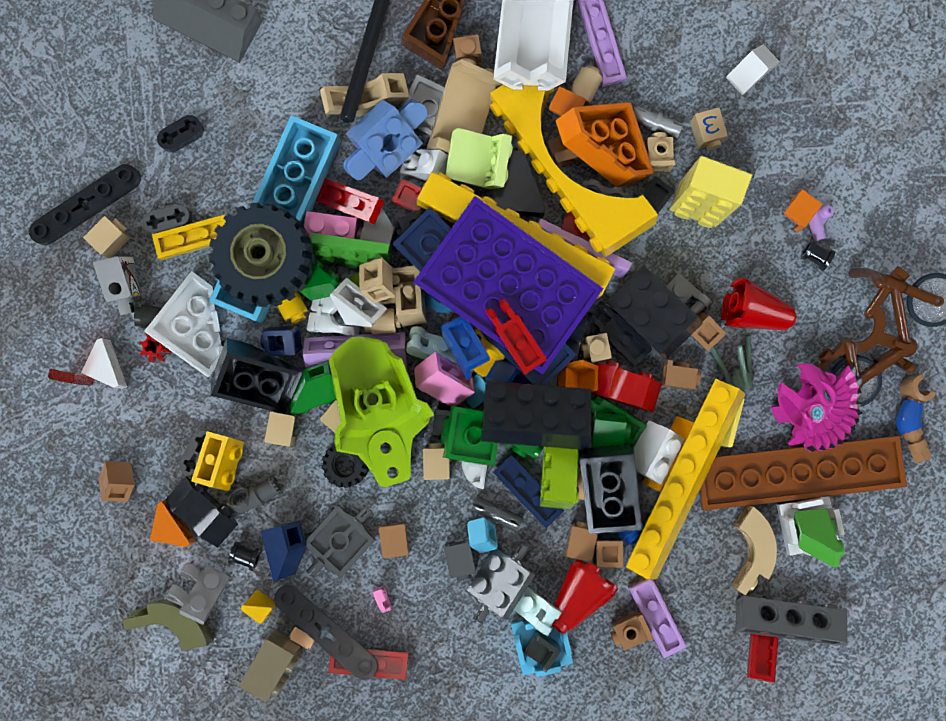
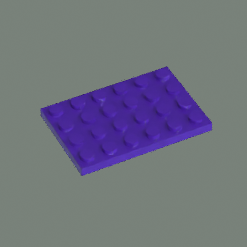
M476 196L469 203L413 282L508 350L485 310L491 308L497 314L501 324H505L510 319L503 312L499 301L505 299L515 315H519L547 358L545 362L534 368L541 375L544 374L603 290L597 283Z

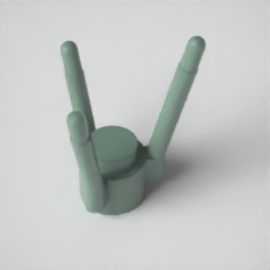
M749 335L745 337L746 365L743 347L738 345L740 369L732 370V376L727 371L715 346L710 349L727 384L740 390L754 387L752 382L754 378L752 374L751 341Z

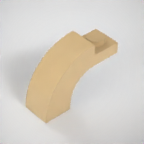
M382 73L374 80L366 82L356 117L366 115L381 100L396 106L408 99L409 93L404 73ZM324 86L320 90L325 114L341 113L348 86Z
M749 505L745 506L733 525L744 535L748 544L747 560L731 584V587L744 595L754 590L758 583L757 577L759 575L769 580L777 557L776 539L769 522L756 508Z

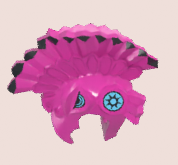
M801 363L796 365L801 370L799 380L802 382V387L800 391L796 393L783 383H779L777 389L779 406L770 407L772 415L778 423L790 422L792 425H795L792 430L793 437L787 444L790 447L804 445V448L809 452L834 449L836 445H842L844 439L851 438L850 434L855 430V425L859 422L858 415L862 414L859 409L862 403L857 400L862 394L858 388L862 384V378L855 375L856 368L852 365L847 366L840 376H835L830 372H822L812 364Z

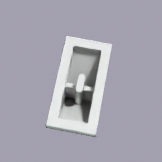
M763 44L752 50L726 78L743 96L776 67L780 61Z
M348 278L330 294L346 325L372 327L387 310L381 303H372L360 293V287Z
M103 338L96 340L81 373L111 387L126 388L127 385L111 340Z

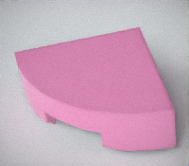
M384 585L375 588L373 595L380 611L385 613L392 610V605Z

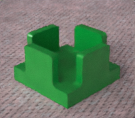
M451 406L449 419L444 418L440 443L444 444L443 458L495 466L498 443L481 442L483 411Z

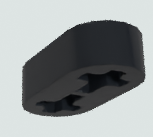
M193 115L184 116L159 131L157 142L165 151L174 153L199 139L204 133L203 124ZM189 123L195 125V131L192 133L188 130ZM169 135L173 138V139H172V141H173V144H172V145H169L168 143H166V142H167V138H166V137L169 136Z

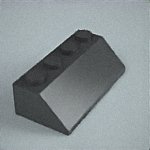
M154 0L152 16L155 21L238 63L241 62L263 21L256 8L240 0Z

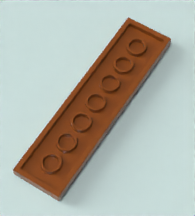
M900 436L843 442L842 445H836L834 449H826L824 451L816 450L809 452L804 447L715 457L699 490L701 510L907 487Z

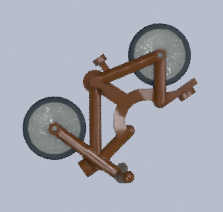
M899 266L890 275H884L869 268H853L849 270L848 274L851 278L869 279L876 288H880L864 312L866 318H873L874 320L873 331L863 341L853 342L849 338H843L832 351L829 348L825 349L818 357L820 363L817 366L824 371L837 357L843 355V359L834 365L830 373L840 376L847 366H855V375L862 378V384L858 387L862 394L857 399L862 403L860 407L872 402L882 387L881 372L894 363L898 368L907 373H912L916 369V365L903 358L910 357L916 352L917 342L909 334L902 293L907 295L906 305L908 312L917 323L927 327L942 326L946 324V274L930 273L920 277L913 285H910L906 282L910 275ZM889 294H891L899 337L884 333L886 320L881 305ZM877 344L891 348L873 361L867 357L857 355L872 349Z

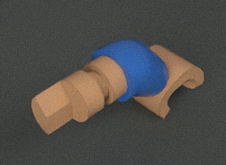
M923 374L908 375L903 378L900 384V391L906 400L903 401L895 417L898 433L902 434L904 439L909 441L907 446L915 463L932 458L926 438L921 437L923 435L921 419L924 407L921 402L931 400L936 392H919L918 384L923 380Z

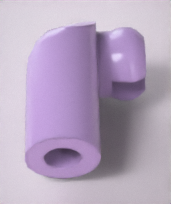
M829 204L822 205L809 222L813 239L816 241L827 238L823 225L834 214V209Z

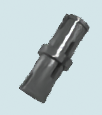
M479 496L476 497L474 503L483 506V508L473 504L472 512L474 511L491 519V522L494 524L498 522L516 532L519 530L520 526L511 520L521 524L523 516L504 509L501 504L497 506Z

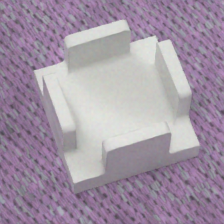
M829 496L776 504L787 555L791 556L801 553L810 555L798 546L799 542L794 524V514L797 511L827 508L829 517L833 518L836 523L837 539L839 540L838 536L844 535L839 509L832 508Z

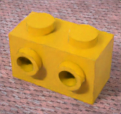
M207 431L191 481L208 487L230 491V487L235 480L238 462L243 454L244 442Z

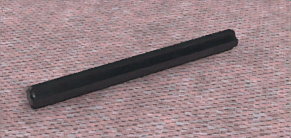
M374 0L340 113V119L344 123H353L390 0Z

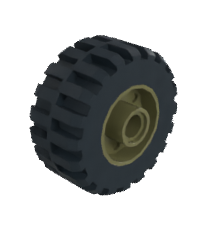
M250 203V208L248 209L244 206L236 208L237 214L234 216L228 213L223 218L226 223L222 227L220 225L216 226L214 232L218 235L216 239L212 238L209 247L213 249V253L209 254V262L214 265L211 270L214 277L219 279L220 286L239 300L259 307H267L271 304L278 306L282 305L283 300L287 299L290 301L296 297L294 294L298 290L302 292L306 287L304 284L306 279H311L313 274L311 266L315 265L314 246L304 226L289 211L282 207L279 209L270 203H266L265 206H261L259 203Z

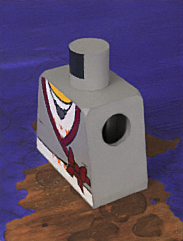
M117 256L93 262L105 301H116L120 316L134 313L135 307L132 298L141 296L133 257Z

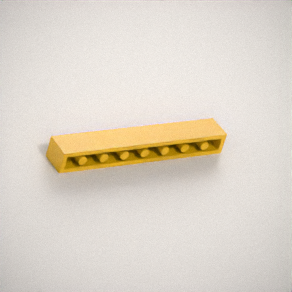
M431 172L417 198L418 206L426 210L430 207L439 217L455 224L476 196L601 286L603 290L597 299L602 296L616 269L610 266V261L600 256L595 258L587 254L588 250L580 245L575 244L572 246L566 243V239L557 233L552 232L549 234L542 230L543 227L537 222L531 220L526 222L519 218L520 215L516 211L508 208L504 210L498 207L497 202L486 196L481 198L475 195L473 189L463 184L458 186L452 183V179L443 173L438 172V174Z
M715 379L626 568L648 580L658 578L744 399L745 393L739 388Z

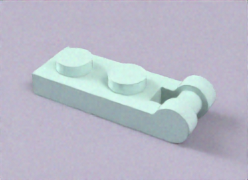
M418 326L411 328L409 334L411 341L408 342L406 348L408 354L426 359L436 351L457 364L443 337L427 333Z
M530 587L526 589L514 608L518 614L547 636L552 630L550 626L553 621L558 619L562 613Z

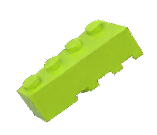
M544 447L540 507L571 509L578 503L579 487H577V477L580 476L578 452H581V450Z

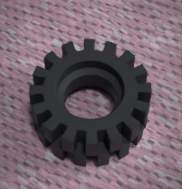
M335 444L326 450V454L322 458L323 465H321V468L324 470V477H327L329 483L339 488L355 486L368 473L367 465L358 455L336 451ZM344 454L350 455L355 461L353 472L346 475L340 473L336 468L337 459Z

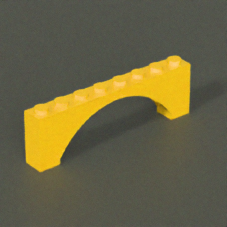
M501 85L490 93L492 102L490 108L496 117L501 116L504 120L503 125L510 136L515 135L518 139L517 144L520 150L524 151L525 155L529 154L532 158L531 163L538 174L543 173L547 178L546 184L552 193H558L561 197L560 203L567 213L572 212L576 218L574 221L582 233L586 231L591 238L589 242L597 253L601 251L606 258L656 224L658 214L643 195L638 198H620L593 192L572 181L554 163L544 144L541 128L546 102L549 94L554 92L555 88L545 91L538 90V86L523 85V90H517Z

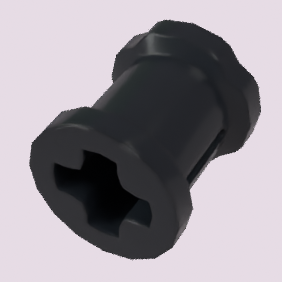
M812 239L804 249L801 259L812 261L819 265L820 270L824 271L833 260L836 251H829L818 245L815 239Z
M235 542L230 551L228 564L233 565L236 563L249 567L250 571H254L260 558L261 549L256 548L253 550L241 546L239 542Z

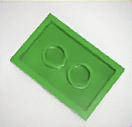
M312 233L311 235L314 255L324 265H334V263L344 264L347 268L358 269L359 265L379 258H383L390 266L392 265L389 244Z

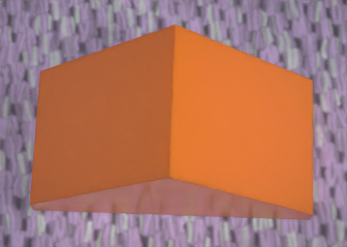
M166 500L157 504L150 541L183 547L197 542L185 522L172 513Z

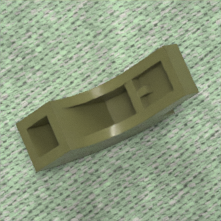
M167 599L153 600L147 604V608L133 610L130 616L123 619L124 630L153 624L169 628L177 636L181 651L204 647L214 641L206 621L202 625L181 615L180 609L182 606Z

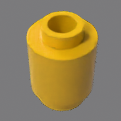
M298 291L294 294L296 296L290 301L287 299L283 300L282 305L277 306L285 322L291 321L292 324H296L306 318L304 314L308 310Z

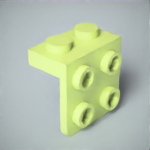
M461 128L454 129L446 175L453 181L487 189L504 187L508 179V159L513 150L511 144L512 136L506 134L488 136Z

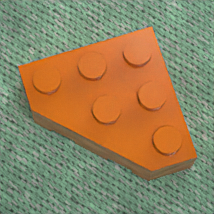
M631 102L573 107L555 120L563 145L615 187L634 185L654 173Z

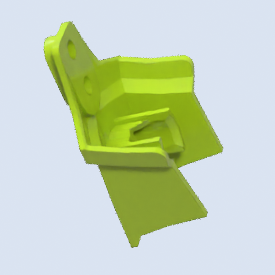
M351 337L341 344L329 358L341 421L335 430L336 451L358 455L381 487H388L407 481L411 477V447L413 438L429 423L434 413L427 403L417 400L402 358L391 352L386 342L369 337ZM386 442L389 444L388 453L381 451L380 446L382 443ZM391 467L396 468V474L393 476L387 474L388 469Z

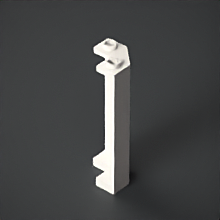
M502 0L493 79L511 89L523 90V85L538 86V90L549 91L566 82L573 0Z

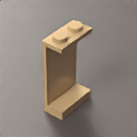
M467 58L452 64L427 150H441L449 155L452 132L457 128L482 134L491 104L490 93L497 86L502 85L493 79V69L478 67L475 61Z

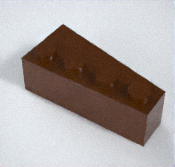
M424 0L403 33L401 45L443 71L465 0Z

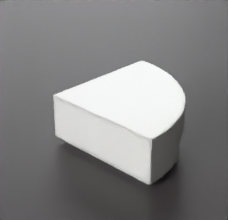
M462 461V469L467 480L475 487L484 489L487 465Z

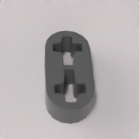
M183 205L168 206L148 212L143 218V227L151 234L160 233L191 224L192 214ZM179 211L185 214V216L182 217V222H179L176 219L170 220L171 218L177 217V212ZM154 218L159 221L165 220V222L157 224V229L150 226V224L154 223Z
M207 430L198 431L192 436L180 459V470L187 476H193L195 469L189 470L190 465L187 464V461L193 460L198 455L195 464H197L201 452L198 451L201 446V442L198 440L200 437L206 436Z

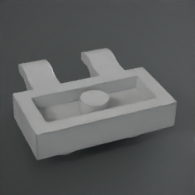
M186 562L181 570V573H183L181 578L194 583L195 586L190 594H188L182 588L172 585L167 593L169 595L167 600L182 606L180 609L181 615L204 625L229 582V576L208 566L201 572L197 567Z

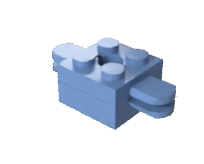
M410 99L397 110L393 105L381 100L346 133L347 137L357 147L343 162L346 173L357 180H362L372 169H375L386 178L391 175L423 144L414 130L427 118L426 107L416 100Z

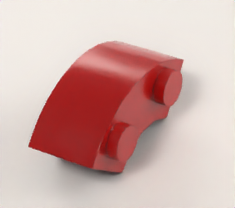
M606 360L605 364L595 362V365L598 366V390L591 392L592 394L654 413L662 383L654 380L653 374L640 371L639 375L621 369V364Z

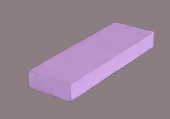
M644 578L629 586L628 589L640 613L643 615L663 658L686 648L687 646L654 580Z

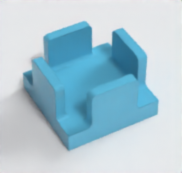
M526 619L511 622L523 675L536 673L537 677L561 672V666L573 664L567 633L563 635L552 627L548 636L559 643L561 652L547 673L544 672L539 663L523 653V648L536 631L535 626Z

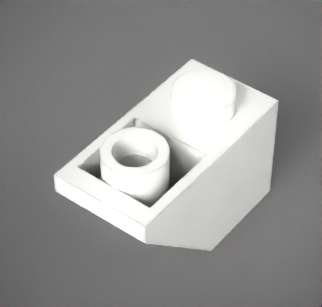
M417 149L403 162L400 173L423 181H427L431 172L435 174L440 172L446 175L449 155L441 150Z

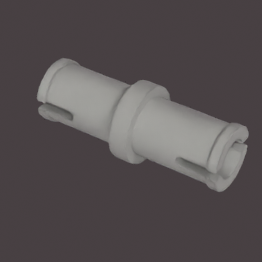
M637 106L634 112L637 123L652 128L651 131L653 132L658 130L678 139L684 123L664 117V113L659 112L656 114L640 106Z

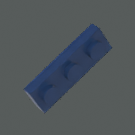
M512 455L493 471L498 479L545 528L564 512L562 508L540 507L541 486Z

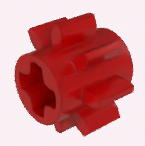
M146 333L147 339L144 342L139 341L143 348L140 355H149L148 362L151 363L156 361V357L158 360L165 362L164 356L173 352Z

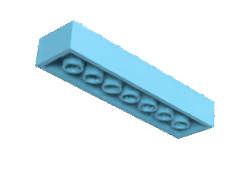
M291 115L252 203H259L261 206L270 203L279 209L282 207L289 211L292 216H295L304 226L306 211L312 212L323 181L327 178L340 148L341 141L338 134ZM219 279L209 302L262 325L271 306L259 307L239 300L220 286Z

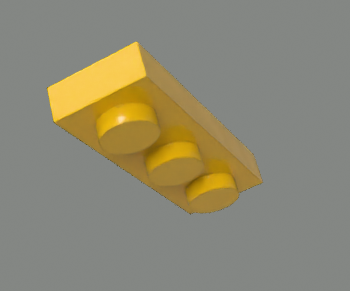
M226 215L152 234L158 259L164 260L209 247L210 240L212 238L216 239L218 235L214 232L216 226L220 225L222 227L226 223L223 219Z

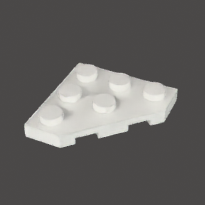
M191 271L144 332L202 374L209 377L215 370L223 349L219 334V321L214 304L209 302L213 293V287Z

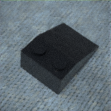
M226 338L211 378V396L285 414L301 378L302 370L252 344Z

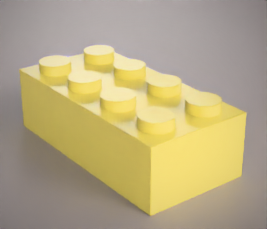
M700 156L679 182L669 210L675 212L674 215L679 218L695 219L703 227H716L742 205L752 174Z

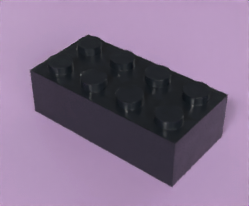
M486 380L481 442L586 450L591 438V389Z

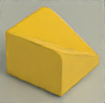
M257 590L240 609L256 622L262 624L276 605L272 599Z

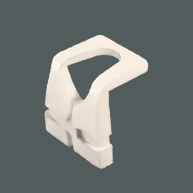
M331 297L312 301L311 310L313 312H310L307 331L317 333L335 332L348 336L359 335L360 326H340L335 321L333 314L337 311V308Z

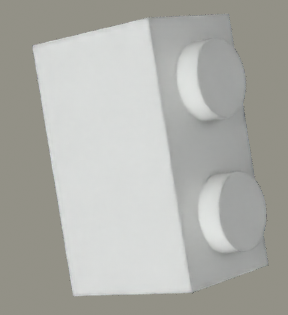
M648 421L647 427L634 447L636 472L662 484L685 439L666 427Z

